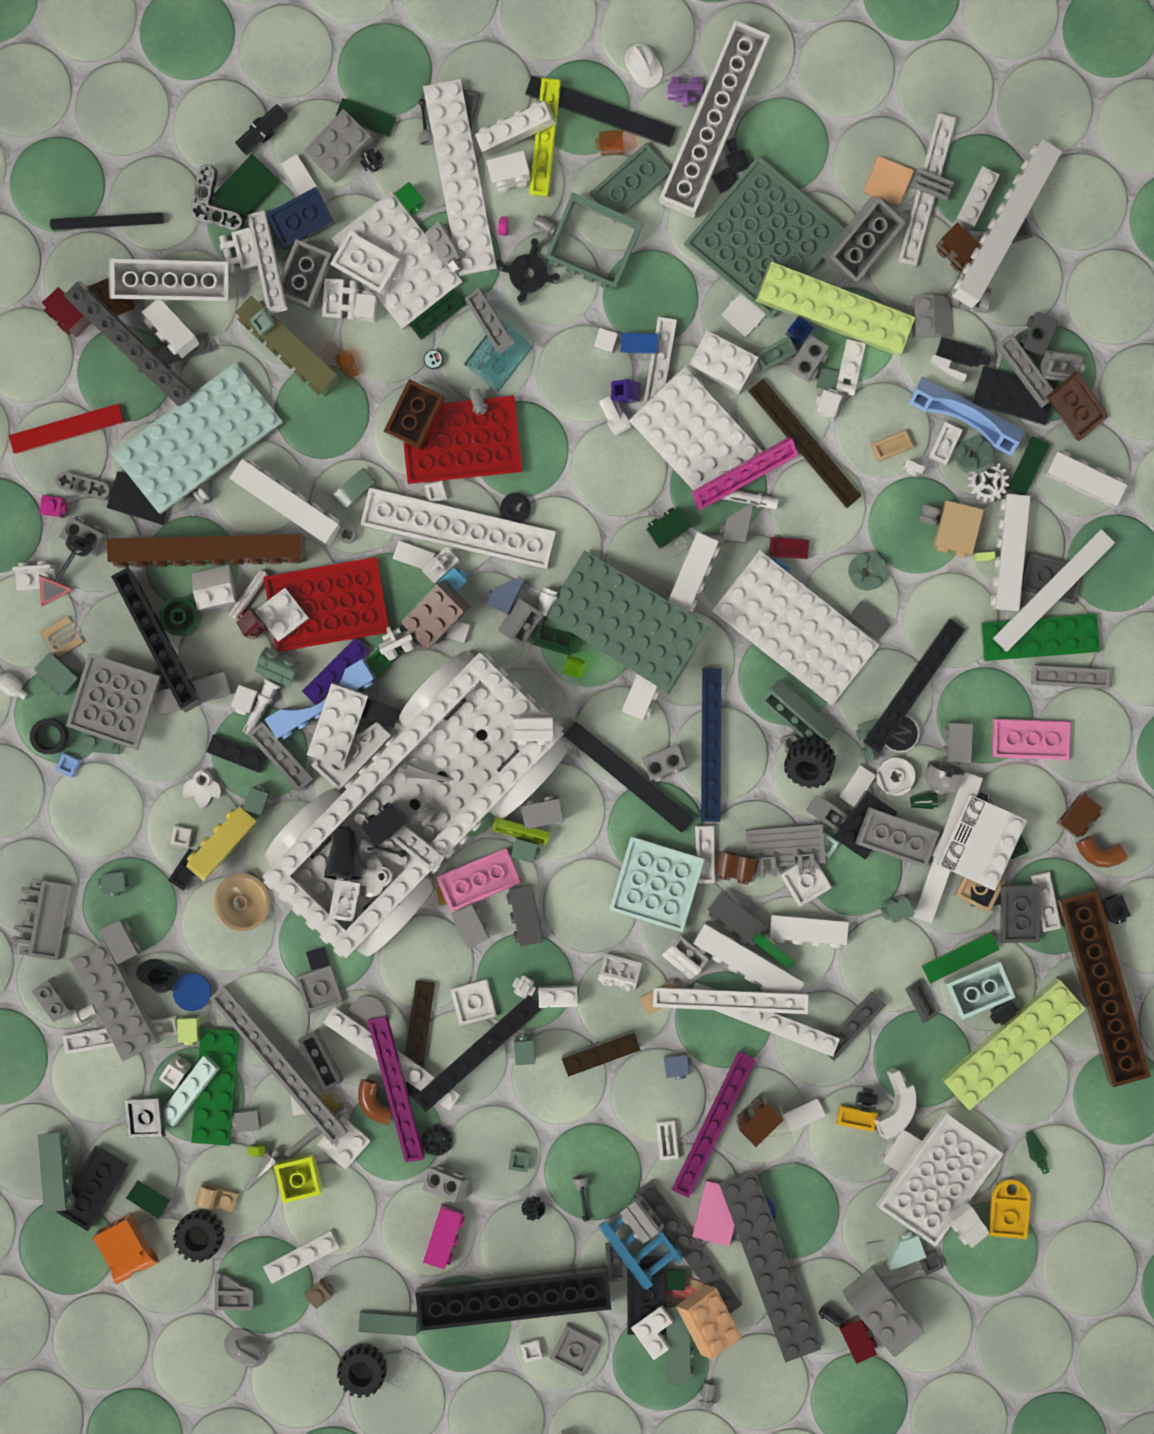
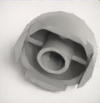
M931 760L928 762L925 777L929 786L934 788L933 791L944 795L945 792L956 791L963 782L964 771L948 763V766L940 765L941 761Z

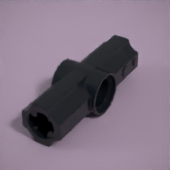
M276 104L263 117L255 119L249 126V130L235 144L247 156L261 142L265 143L273 136L274 130L289 118L288 115Z

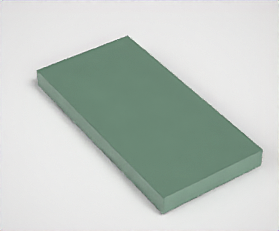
M646 142L590 192V196L598 204L625 215L670 174L671 169Z

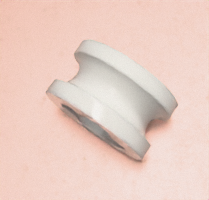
M198 486L196 491H192L193 495L202 505L205 500H210L201 486Z

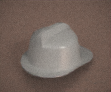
M235 1329L230 1331L225 1338L224 1348L227 1354L242 1365L250 1368L258 1367L266 1360L268 1355L266 1344L244 1329Z

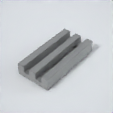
M918 168L911 188L947 201L954 182ZM919 175H922V176H924V177H927V178H929V179H932V180H934V181H937V182H939V183H942V184H944V185H947L948 187H944V186H942V185H939V184H937V183H934V182H932V181H929V180H927V179H924V178H922V177H919ZM919 181L928 186L944 191L945 195L934 190H931L929 188H926L924 186H921L919 184H916V182Z

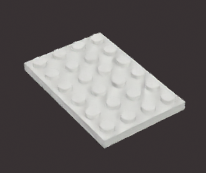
M392 192L383 197L332 238L335 245L340 248L348 232L351 231L400 259L382 293L371 290L402 330L447 293L463 283L455 272L453 273L450 268H446L443 265L428 237Z
M683 367L628 420L692 490L697 489L762 452L686 367Z
M944 1111L876 1203V1206L936 1247L951 1227L948 1215L965 1201L968 1203L1001 1159L1003 1153Z

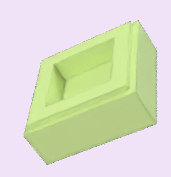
M995 552L973 554L974 562L992 561L995 559Z

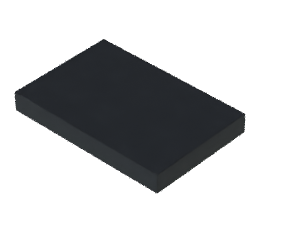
M117 471L106 508L163 525L166 511L160 515L129 475Z

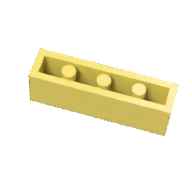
M238 807L236 810L232 809L225 817L227 820L223 824L219 823L213 829L214 834L211 838L206 837L201 842L200 850L198 852L193 851L187 858L189 861L187 868L201 880L205 881L255 826L256 820L241 807Z

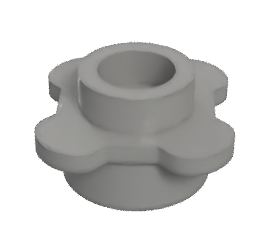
M791 732L789 736L781 737L780 743L785 747L786 754L791 746L789 742H794L798 739V734L795 732Z

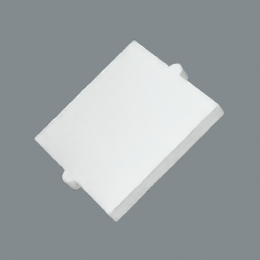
M740 293L734 301H730L729 306L721 316L746 338L754 328L758 327V323L766 314Z

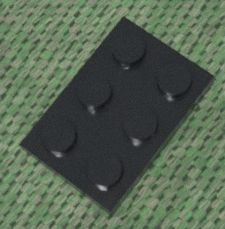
M866 790L833 837L865 860L872 849L857 845L855 842L868 807L896 816L898 813Z

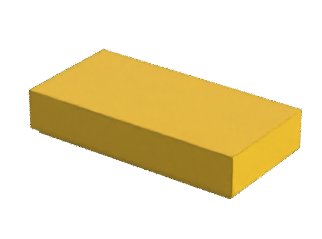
M839 1105L836 1124L874 1132L876 1126L874 1119L877 1118L878 1112H862L859 1108Z

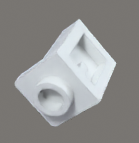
M175 1055L159 1080L175 1090L186 1072L190 1069L191 1064L184 1058Z

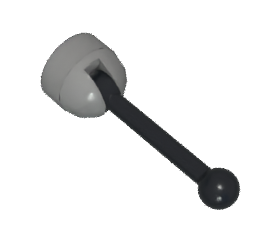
M421 98L418 103L421 106L423 131L419 134V144L428 146L434 144L432 132L427 130L426 101Z
M362 837L359 848L361 853H369L374 849L397 854L400 857L406 856L405 850L397 851L374 846L369 838Z
M577 1175L572 1178L573 1185L577 1190H580L584 1214L582 1220L588 1222L590 1216L587 1214L584 1189L588 1186V1176Z

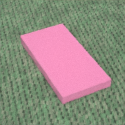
M993 719L992 757L1070 760L1071 722Z
M507 847L436 876L450 912L521 883Z

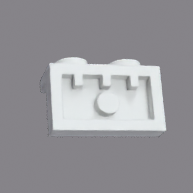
M40 561L34 566H30V563H18V567H12L16 575L17 591L40 590L39 574L52 580L56 578L55 565L49 564V561Z
M336 879L329 918L353 922L357 910V897L360 895V883L353 880Z
M605 953L598 981L607 986H620L621 989L626 991L635 990L642 963Z

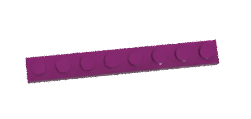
M388 1015L371 1017L367 1022L405 1163L424 1160L425 1154Z
M740 1051L737 1052L671 1190L687 1198L690 1197L756 1059Z

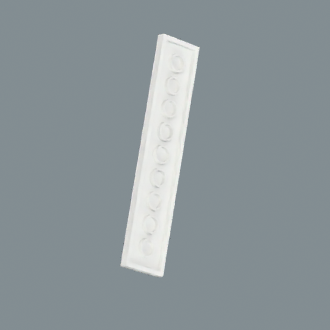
M461 79L423 86L451 236L461 253L459 261L464 268L459 273V276L496 270V261Z
M373 488L368 490L360 524L369 528L543 569L548 567L556 533L555 531Z

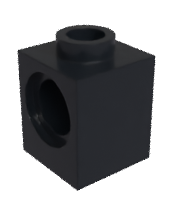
M1117 893L1101 899L1109 922L1120 924L1127 921L1126 918L1131 916L1122 894ZM1115 905H1119L1120 912L1114 915L1112 909Z

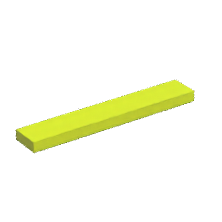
M542 78L539 101H545L550 106L557 123L561 80ZM557 124L535 135L529 195L549 197Z

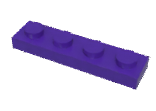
M357 638L354 639L302 692L316 705L329 692L331 683L337 684L342 679L345 669L363 659L370 651Z

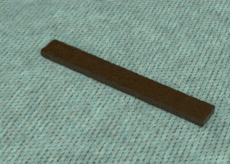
M761 379L748 390V393L785 437L793 439L796 450L845 508H848L861 497V494L764 379Z

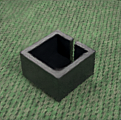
M387 802L378 809L380 813L377 816L375 814L370 815L363 821L365 825L361 828L375 846L410 821L396 802L392 804Z

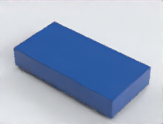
M622 333L620 352L658 354L660 335Z

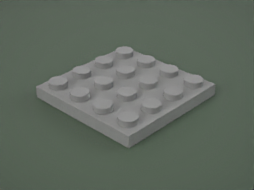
M89 653L66 726L139 750L162 676Z

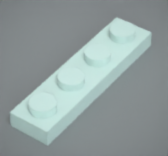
M207 1055L201 1058L164 1106V1119L171 1126H175L220 1069Z

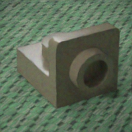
M321 1278L304 1293V1296L317 1309L333 1296L334 1291L332 1285L327 1280L324 1281Z

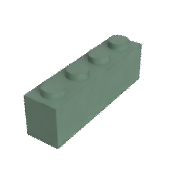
M780 679L760 700L803 739L806 736H809V738L817 737V740L822 739L826 744L837 730Z
M67 1131L39 1134L38 1145L44 1213L74 1209L75 1197L72 1194L73 1176L70 1171L72 1159L69 1155L70 1138Z
M666 1303V1311L674 1320L666 1327V1342L670 1346V1349L667 1351L668 1385L691 1384V1378H694V1366H690V1359H694V1347H690V1340L693 1339L676 1308L680 1303Z

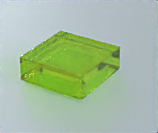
M568 655L562 674L581 679L586 660Z

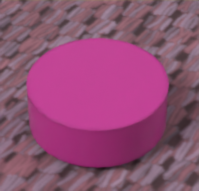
M501 216L499 219L498 234L500 236L508 235L510 221L507 216Z

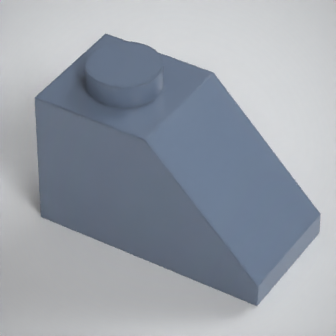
M519 578L496 586L494 590L490 589L485 599L488 601L487 605L508 615L525 580Z

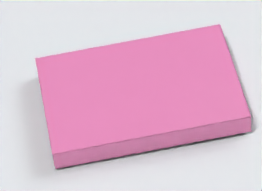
M706 1180L692 1237L730 1246L735 1225L719 1183Z

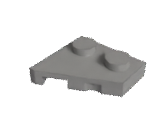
M215 1272L214 1310L254 1309V1289L220 1272Z

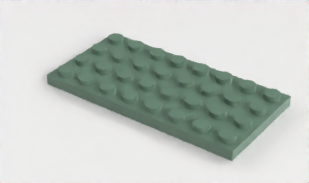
M586 550L583 551L557 594L558 599L546 616L669 694L710 629V626Z

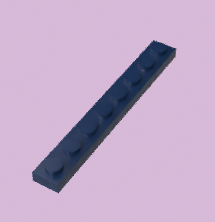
M702 668L701 822H720L722 668Z

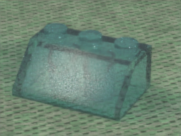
M505 322L503 324L515 344L499 354L488 336L485 335L463 364L497 392H499L533 347L513 327Z

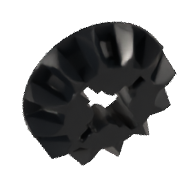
M511 493L504 497L501 502V514L506 520L521 523L530 515L531 504L523 494ZM511 501L515 505L523 503L519 508L521 515L517 512H511Z
M434 1125L427 1128L423 1133L422 1146L426 1153L433 1156H442L451 1148L452 1135L447 1128ZM434 1133L438 1139H443L440 1142V1148H438L436 1143H431L434 1140Z

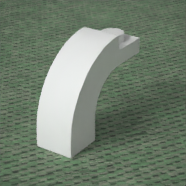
M894 1068L887 1071L895 1092L894 1104L887 1113L874 1119L880 1136L885 1139L892 1138L902 1132L910 1123L916 1108L914 1085L905 1083L906 1078L903 1072Z

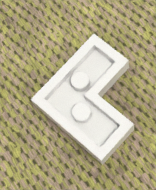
M663 1305L631 1327L653 1360L670 1349L660 1331L674 1320Z

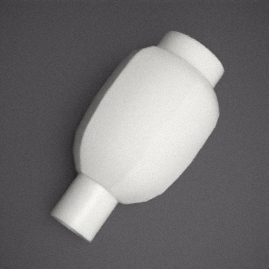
M0 672V690L9 696L18 695L24 700L28 693L22 690L21 682L10 673Z

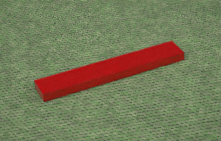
M115 404L8 436L13 453L19 454L125 423L120 404Z

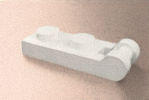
M846 340L836 385V391L839 393L843 391L847 392L848 395L854 396L866 343ZM844 379L850 380V385L843 384Z

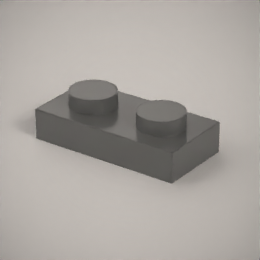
M609 1242L605 1243L608 1282L628 1281L626 1264Z

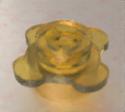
M327 1094L322 1100L326 1105L330 1104L328 1108L332 1112L340 1108V1104L336 1102L331 1094Z

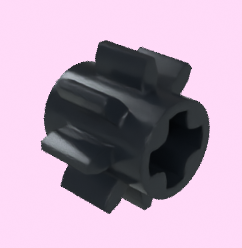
M371 148L361 155L363 160L360 163L365 171L370 170L371 173H374L383 167L382 161L384 157L379 150L375 152Z
M863 1088V1092H857L856 1106H860L862 1112L870 1113V1108L876 1109L878 1095L873 1094L872 1089Z
M527 1197V1200L522 1204V1213L527 1216V1220H540V1217L545 1213L544 1202H540V1197Z

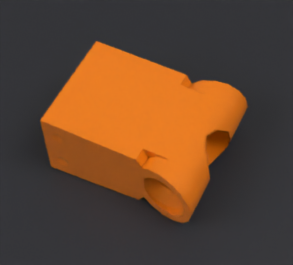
M132 1213L97 1230L92 1237L106 1263L111 1268L112 1278L116 1285L129 1279L133 1272L146 1270L160 1262L157 1254L148 1246Z

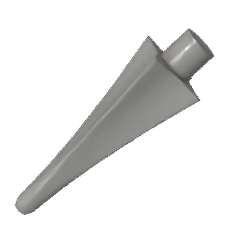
M409 763L406 766H398L397 772L403 773L407 778L450 782L448 777L431 773Z
M275 1148L272 1152L268 1151L259 1168L244 1189L246 1191L268 1169L279 1160L278 1156L281 1153L279 1149Z

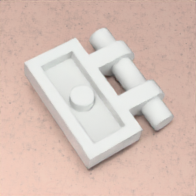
M250 228L231 232L233 238L231 241H228L226 235L219 237L221 243L219 245L220 250L223 251L225 261L228 262L229 274L236 273L235 265L240 264L242 271L258 267ZM235 247L238 257L232 258L230 249Z
M324 278L323 318L342 319V312H348L347 319L355 320L356 296L359 293L357 281H350V288L344 287V280ZM344 294L349 295L348 305H343Z

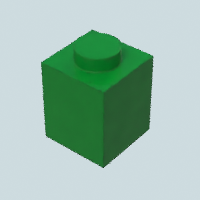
M410 182L394 193L410 216L413 213H419L424 208V199Z

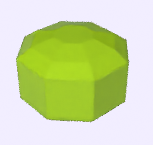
M250 1144L247 1147V1155L261 1157L266 1154L265 1144Z

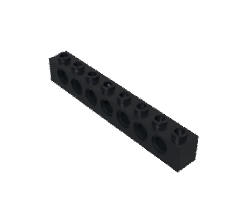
M127 567L112 575L111 577L180 709L188 712L201 705L202 701L165 630L161 626L135 573Z

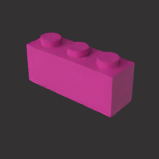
M441 1204L423 1263L444 1270L446 1264H451L454 1255L450 1253L452 1246L456 1247L459 1235H456L458 1228L462 1229L466 1218L462 1216L463 1210Z

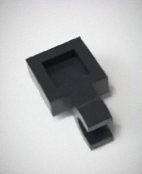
M731 138L726 142L730 155H727L725 158L732 174L735 175L745 171L750 164L744 149L738 151L735 138Z

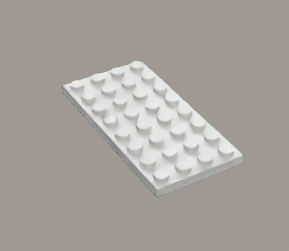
M758 550L712 609L714 614L831 706L879 646V644L760 550Z

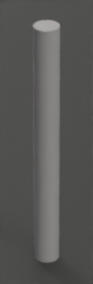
M343 1104L333 1114L339 1118L348 1111V1108ZM316 1126L284 1152L288 1158L292 1157L321 1133L320 1129Z

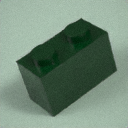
M672 507L663 513L665 517L660 520L655 518L647 524L649 527L646 531L658 549L691 528L679 508L674 510Z

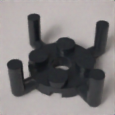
M536 238L531 240L530 253L518 256L511 266L505 265L502 260L496 261L497 270L509 273L512 285L520 292L517 300L521 306L525 304L527 294L538 291L546 282L552 284L560 283V275L558 273L548 275L545 262L537 256L539 243ZM526 269H531L534 275L532 278L526 279L523 276V272Z

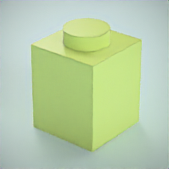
M200 1016L180 1017L177 1019L178 1042H184V1045H195V1042L200 1040Z

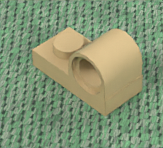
M202 1182L195 1205L204 1209H212L214 1207L233 1213L239 1193Z

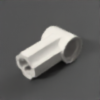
M611 396L599 401L607 418L608 426L614 436L631 428L628 418L622 412L619 403L611 401Z

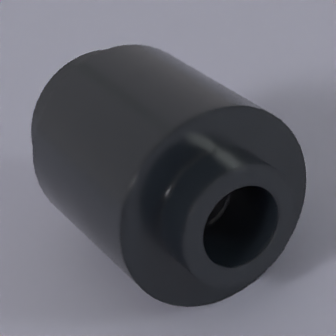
M1012 1000L993 1007L990 1010L991 1015L989 1017L996 1025L1000 1024L1002 1026L1016 1015L1015 1012L1019 1009Z

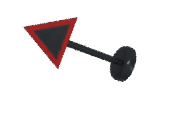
M69 535L65 544L71 551V554L55 580L39 574L41 607L74 590V588L59 581L75 555L86 557L92 551L91 545L80 536Z

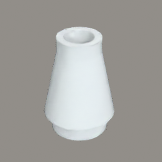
M544 587L540 591L538 611L543 616H547L558 599V591L549 587Z

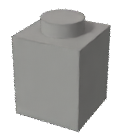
M260 1108L237 1110L234 1113V1116H232L233 1128L236 1127V1133L260 1130L262 1127Z

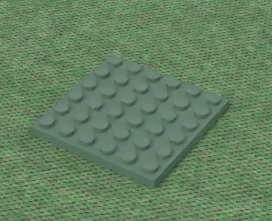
M757 156L684 242V246L772 319L778 310L755 301L768 265L774 262L809 275L845 228L761 157Z

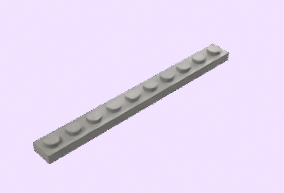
M225 985L209 998L332 1145L349 1132Z

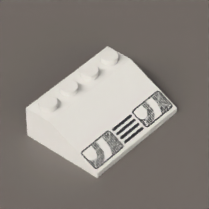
M969 795L937 865L995 891L1027 820Z

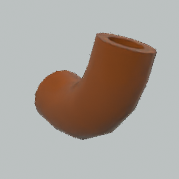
M1092 835L1075 843L1085 860L1096 867L1109 868L1128 860L1124 849L1119 843L1104 849L1097 845Z
M361 1079L358 1088V1101L361 1110L369 1119L389 1125L392 1111L390 1106L380 1103L377 1099L379 1083L369 1079Z

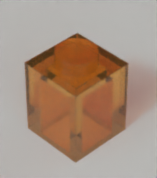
M622 130L599 132V138H595L596 150H600L601 156L623 154Z

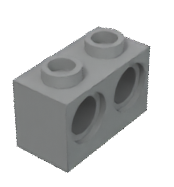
M809 334L788 371L808 382L809 378L814 379L819 371L816 368L819 362L824 363L829 355L827 352L829 346ZM817 347L820 350V354L818 356L812 355L810 348ZM800 364H808L810 371L803 372L800 369Z
M78 516L75 519L69 517L59 537L66 541L69 535H73L72 528L78 525L80 531L77 536L85 539L88 543L90 535H96V542L90 545L92 547L91 554L97 556L107 538V535L103 534L104 530L96 525L92 527L86 525L87 521Z
M678 744L642 758L650 780L654 779L655 782L665 779V774L672 772L674 775L684 771L683 767L686 766ZM671 755H676L679 758V762L675 766H671L668 763V758ZM653 762H658L661 765V770L658 773H653L650 770V765Z
M53 977L32 990V993L52 1022L59 1020L74 1009Z
M437 1165L436 1167H429L422 1190L453 1203H459L464 1201L470 1180L465 1178L464 1174L453 1171L452 1173L448 1171L446 1166ZM437 1176L440 1177V1183L437 1182ZM454 1182L456 1183V1190L453 1188Z

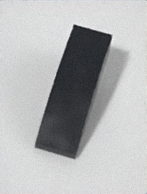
M367 698L361 717L395 728L401 709Z

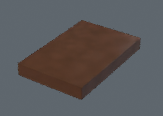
M1074 372L1046 396L1077 441H1080L1108 417L1078 372Z

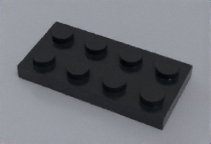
M983 366L972 403L1045 426L1047 424L1052 408L1050 402L1041 408L1018 376Z
M96 1145L73 1181L74 1209L55 1212L84 1230L89 1231L129 1164Z
M645 1256L638 1265L642 1270H648L664 1256ZM666 1265L651 1276L652 1279L650 1281L653 1285L648 1289H643L627 1267V1335H635L631 1327L658 1307L663 1305L666 1309ZM666 1328L660 1331L661 1335H666Z

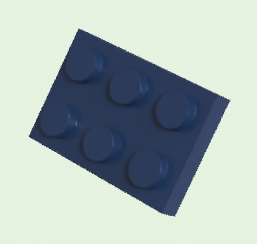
M317 187L266 213L283 249L292 246L295 239L301 241L334 223Z

